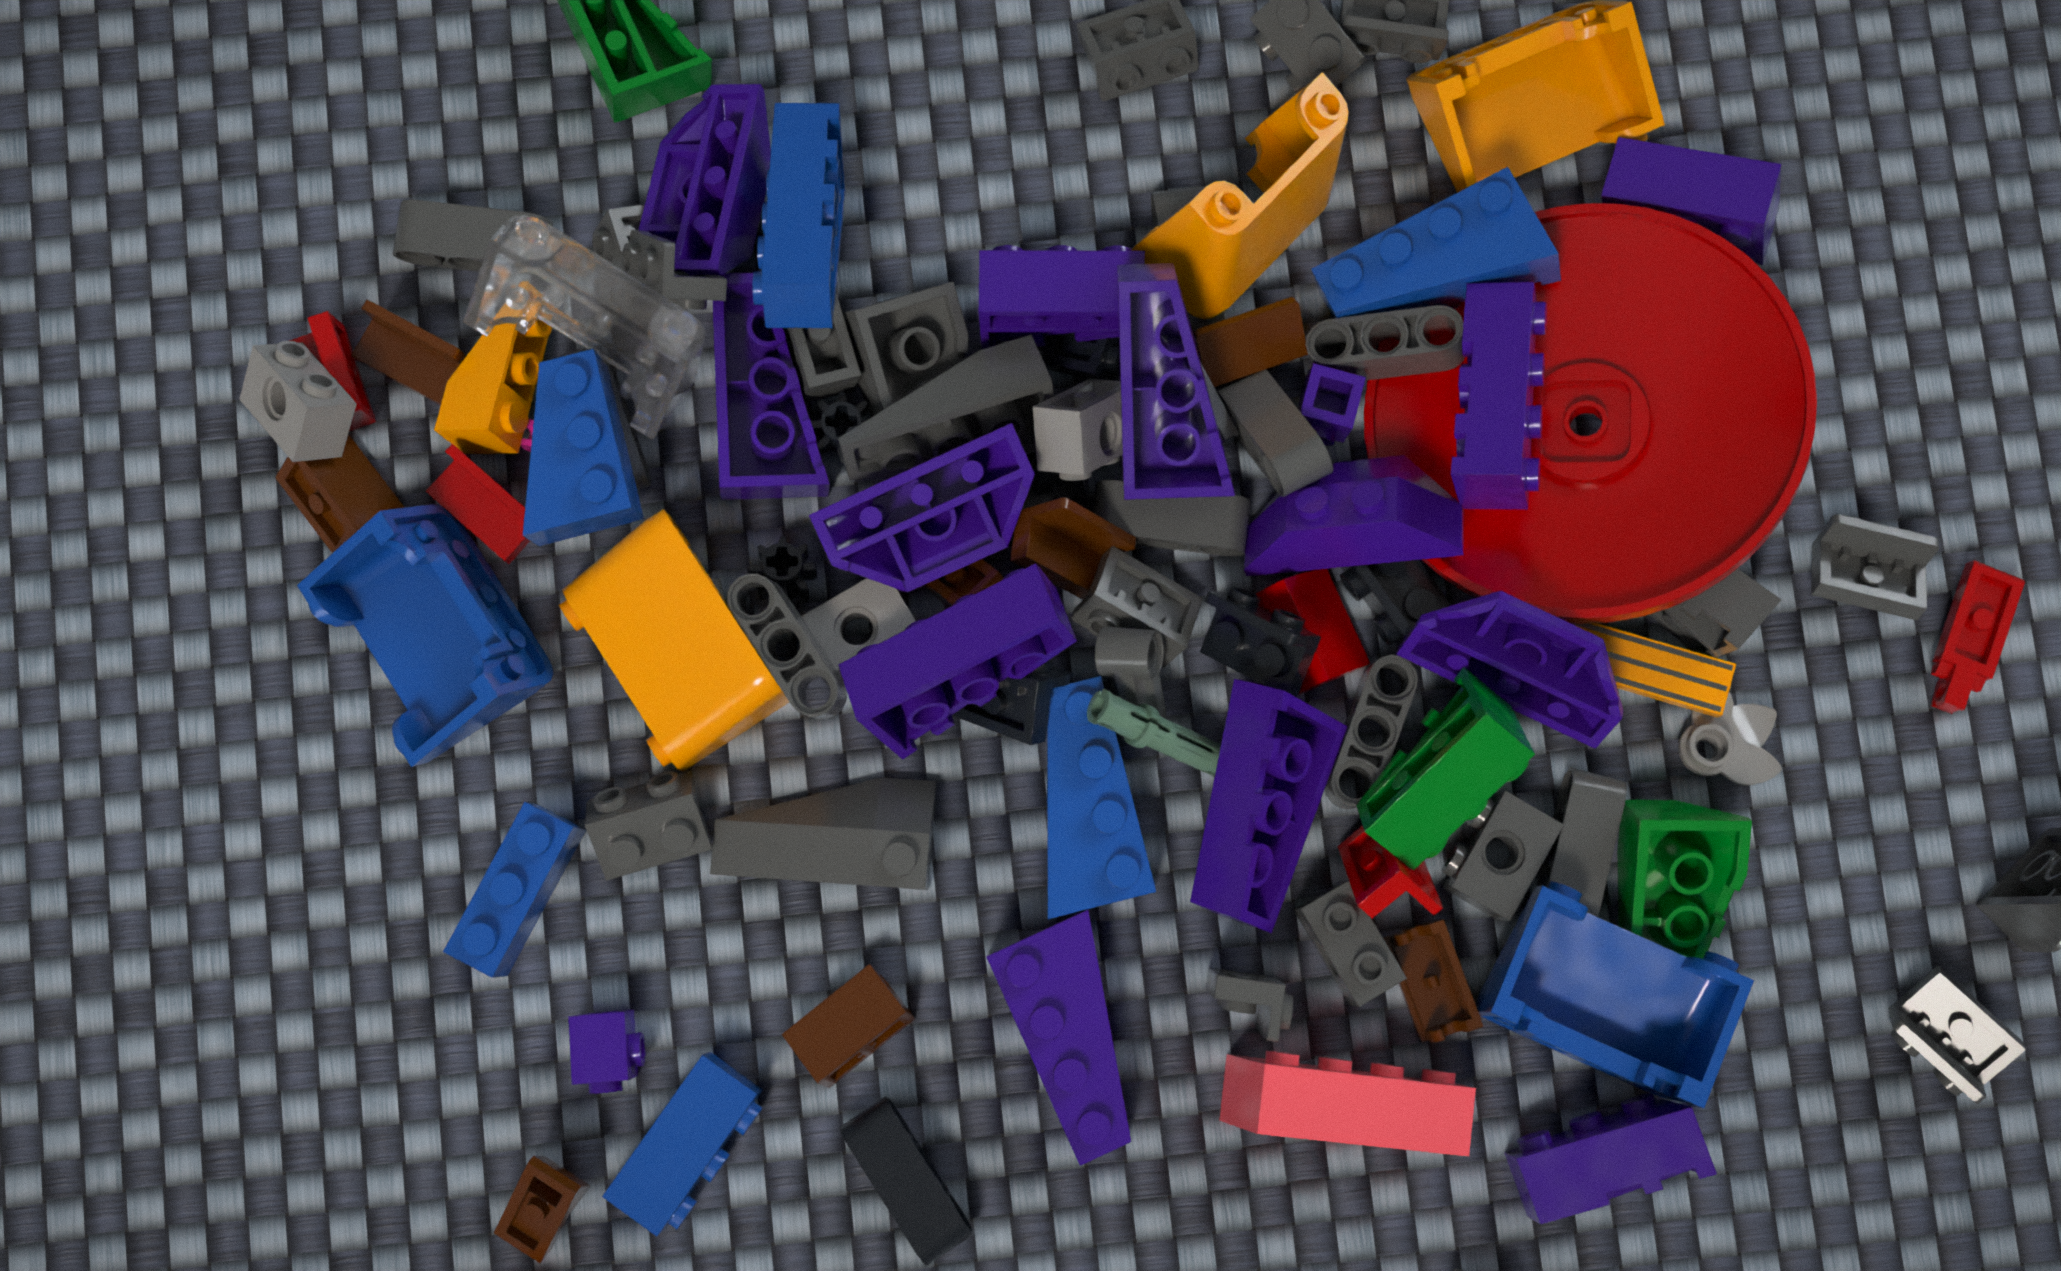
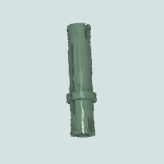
M1102 689V692H1096L1087 708V719L1090 723L1100 725L1124 736L1125 742L1133 747L1144 748L1147 746L1215 778L1221 747L1220 743L1160 716L1159 711L1155 707L1146 703L1135 705L1106 689Z

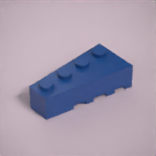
M775 103L770 169L767 170L766 179L767 202H763L762 229L765 236H759L757 243L758 267L762 271L753 272L754 305H763L766 328H833L846 193L840 103Z
M1508 167L1311 269L1319 293L1333 319L1436 305L1457 308L1460 307V302L1465 301L1467 283H1536L1541 281V285L1561 281L1559 253Z
M1101 676L1051 689L1047 723V919L1156 892L1116 732L1100 725L1092 724L1087 719L1089 702L1096 692H1102V689H1104Z

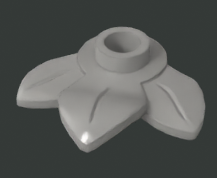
M1730 691L1723 715L1718 718L1691 710L1692 725L1683 732L1678 744V752L1683 764L1695 774L1713 776L1720 773L1738 785L1751 786L1774 778L1782 771V767L1769 752L1761 747L1772 732L1777 711L1774 708L1758 704L1734 705ZM1699 741H1705L1711 745L1713 749L1712 758H1704L1698 753L1697 744Z

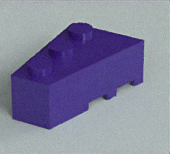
M1618 137L1601 199L1602 203L1646 207L1673 214L1699 224L1725 238L1748 255L1755 263L1763 265L1779 210L1782 164Z
M1001 245L992 250H979L978 312L981 348L986 349L998 345V342L1011 341L1028 335H1032L1037 347L1045 346V336L1075 333V340L1077 342L1119 337L1117 265L1145 264V251H1132L1130 248L1120 245L1107 246L1101 249V251H1078L1076 248L1067 245L1052 246L1047 250H1023L1013 245Z
M1646 1093L1622 1101L1620 1104L1623 1111L1602 1117L1601 1112L1596 1111L1575 1117L1569 1121L1571 1129L1550 1136L1549 1130H1541L1520 1137L1516 1140L1519 1148L1505 1152V1156L1527 1217L1539 1224H1544L1611 1204L1610 1199L1640 1188L1644 1189L1645 1194L1657 1192L1664 1189L1662 1180L1690 1170L1696 1172L1699 1179L1717 1175L1693 1108L1661 1098L1655 1099L1653 1093Z

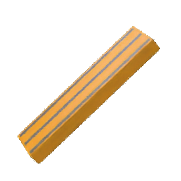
M1571 623L1604 639L1618 689L1717 718L1723 715L1736 663L1598 623Z

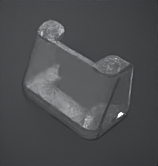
M528 215L511 217L490 238L463 323L487 337L494 326L504 323L517 324L515 330L525 335L537 319L584 348L588 350L594 349L602 359L629 375L619 392L626 399H629L631 396L635 403V414L629 426L653 440L688 393L697 376L705 343V330L701 322L684 308L537 217Z

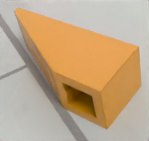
M520 284L447 381L434 431L465 454L519 453L521 440L528 425V414L535 387L538 382L539 362L543 361L547 341L553 329V318L556 311L527 284Z

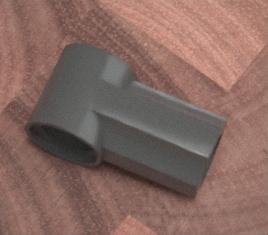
M1103 627L1099 631L1095 646L1097 672L1101 676L1109 677L1112 694L1135 705L1146 703L1153 706L1159 711L1160 716L1165 718L1167 712L1159 675L1164 658V644L1160 631Z

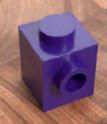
M1313 363L1304 380L1297 409L1313 427L1325 446H1332L1335 441L1343 443L1353 429L1366 377Z
M634 1010L568 1016L572 1085L588 1084L589 1094L622 1091V1081L637 1077V1066H644L646 1059L644 1035L642 1032L635 1033Z

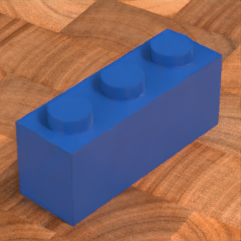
M524 801L443 952L491 978L508 976L583 838L586 829L540 805Z
M712 1052L703 1054L602 1197L656 1237L668 1225L678 1230L697 1203L695 1199L690 1197V1194L703 1177L711 1183L729 1158L730 1154L722 1148L734 1131L744 1136L762 1111L763 1107L755 1101L763 1089Z

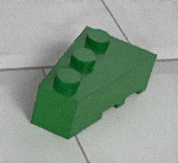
M557 0L614 123L707 90L711 86L712 59L701 48L697 49L678 29V23L667 12L662 13L651 0Z
M1465 667L1461 669L1454 679L1461 688L1443 711L1439 713L1431 708L1421 721L1429 729L1409 755L1399 750L1356 805L1364 832L1413 871L1426 858H1432L1439 854L1445 847L1448 837L1466 820L1476 818L1485 809L1489 798L1506 782L1517 779L1527 768L1529 760L1535 755L1511 705Z

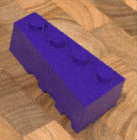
M1174 263L1117 265L1124 500L1235 496L1229 464Z
M725 273L719 275L727 278L726 301H713L719 488L721 500L828 497L830 483L801 393L796 369L793 366L784 330L783 328H766L763 305H754L753 273Z
M1534 282L1467 283L1462 352L1463 357H1468L1467 364H1461L1458 381L1460 408L1465 409V414H1456L1454 436L1456 439L1457 457H1452L1451 477L1459 504L1463 506V509L1528 510L1529 491H1539L1540 458H1530L1531 438L1542 437V405H1533V387L1544 386V353H1535L1536 335H1546L1547 304L1546 301L1537 302Z
M1035 563L1026 569L1010 572L1002 581L977 594L966 595L958 599L953 606L928 619L918 620L909 624L904 631L879 644L862 648L857 652L856 656L838 664L856 720L903 760L917 750L915 740L931 730L932 734L940 735L955 725L952 717L954 713L967 704L983 706L997 696L996 692L999 688V683L1005 678L1022 679L1075 643L1077 639L1056 587Z
M1234 679L1190 899L1191 903L1223 917L1272 933L1348 726L1284 690Z
M1085 910L986 956L1080 1166L1131 1142L1089 911Z

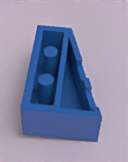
M594 349L539 362L523 536L537 546H542L643 520L644 516L607 364Z

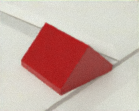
M1327 569L1311 570L1282 579L1256 593V595L1261 597L1260 607L1272 613L1274 608L1292 612L1306 620L1303 628L1321 636L1298 696L1370 664Z

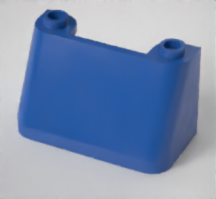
M430 504L380 510L297 585L308 602L311 613L319 621L335 627L355 626L408 711L394 720L392 733L396 748L405 756L411 767L430 762L535 694L552 680V664L464 525L440 505Z
M1550 881L1548 887H1535L1478 995L1475 1004L1480 1017L1645 1092L1653 1093L1657 1097L1687 1106L1705 1108L1754 980L1737 973L1739 964L1725 956L1706 951L1703 959L1686 957L1587 913L1588 908L1579 903L1582 894L1566 885Z

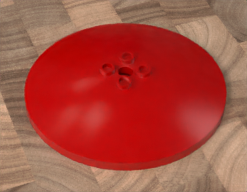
M1586 203L1536 211V216L1559 253L1561 281L1541 285V281L1534 283L1537 302L1546 301L1547 304L1546 335H1536L1535 353H1544V386L1533 387V405H1542V437L1531 438L1530 458H1540L1539 491H1529L1528 510L1463 509L1464 555L1422 560L1446 581L1474 598L1503 591L1568 623H1607L1646 616L1689 600L1724 580L1763 545L1785 516L1805 474L1816 426V380L1809 346L1796 315L1785 296L1771 278L1748 255L1725 238L1699 224L1662 211L1623 204ZM1465 301L1460 302V307L1453 308L1461 315L1463 322ZM1450 332L1436 333L1431 337L1429 343L1433 345L1447 344L1453 339L1454 334ZM1394 338L1382 340L1376 351H1391L1397 347L1400 341ZM1468 357L1461 364H1467ZM1461 364L1447 371L1368 380L1364 404V437L1368 459L1405 455L1458 501L1451 477L1452 457H1457L1456 439L1454 436L1456 414H1465V409L1460 408L1458 381ZM1584 413L1594 414L1599 417L1602 425L1596 433L1590 436H1580L1570 428L1571 422L1575 417Z

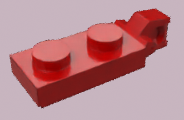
M1975 560L1965 564L1932 660L1935 663L1932 665L1931 675L1940 679L1936 683L1930 706L1949 714L1959 710L1963 711L1965 710L1970 692H1981L1985 682L1993 679L2025 580Z

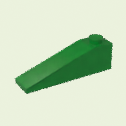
M1625 800L1619 826L1617 850L1619 927L1683 956L1703 959L1705 952L1709 950L1713 938L1720 937L1726 923L1723 919L1724 913L1734 891L1740 892L1747 876L1752 820L1749 817L1677 800Z

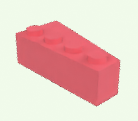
M1266 1051L1265 1059L1231 1054L1226 1055L1219 1121L1261 1135L1469 1157L1476 1088L1456 1084V1073L1422 1069L1421 1078L1404 1076L1405 1067L1381 1063H1371L1370 1072L1352 1070L1353 1061L1329 1057H1318V1065L1299 1063L1300 1055L1277 1051Z

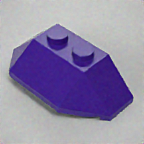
M761 84L711 85L701 96L703 101L688 111L660 142L639 230L674 242V271L686 272L689 275H723L752 257L762 213V205L767 191V170L770 169L771 158L765 92Z
M1010 423L810 514L809 517L832 566L909 592L1007 548L1035 473L1015 428Z
M1405 455L1332 463L1333 472L1285 497H1281L1276 492L1250 523L1246 541L1244 572L1247 577L1464 555L1463 506Z
M1503 591L1494 592L1421 615L1397 650L1396 655L1455 682L1454 679L1461 669L1465 667L1510 704L1514 711L1595 749L1623 717L1624 710L1604 639Z

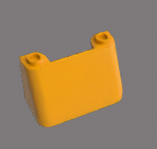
M1595 0L1568 7L1425 67L1406 78L1412 100L1457 193L1506 167L1510 169L1514 178L1598 142L1616 144L1618 137L1646 141L1648 139L1647 132L1665 125L1632 2Z
M1323 72L1320 73L1244 138L1251 146L1255 144L1257 151L1256 163L1246 174L1264 193L1254 204L1236 185L1226 181H1215L1202 189L1189 203L1159 227L1156 226L1131 249L1132 251H1145V264L1174 263L1186 310L1194 317L1211 319L1229 308L1326 208L1331 195L1349 114L1347 103L1339 90Z
M662 509L641 523L562 589L566 600L560 603L559 607L576 631L585 628L653 733L651 737L646 739V742L661 765L665 767L672 762L677 769L684 772L788 704L789 700L732 615L728 604L701 565L699 558L689 548L691 545L671 516Z

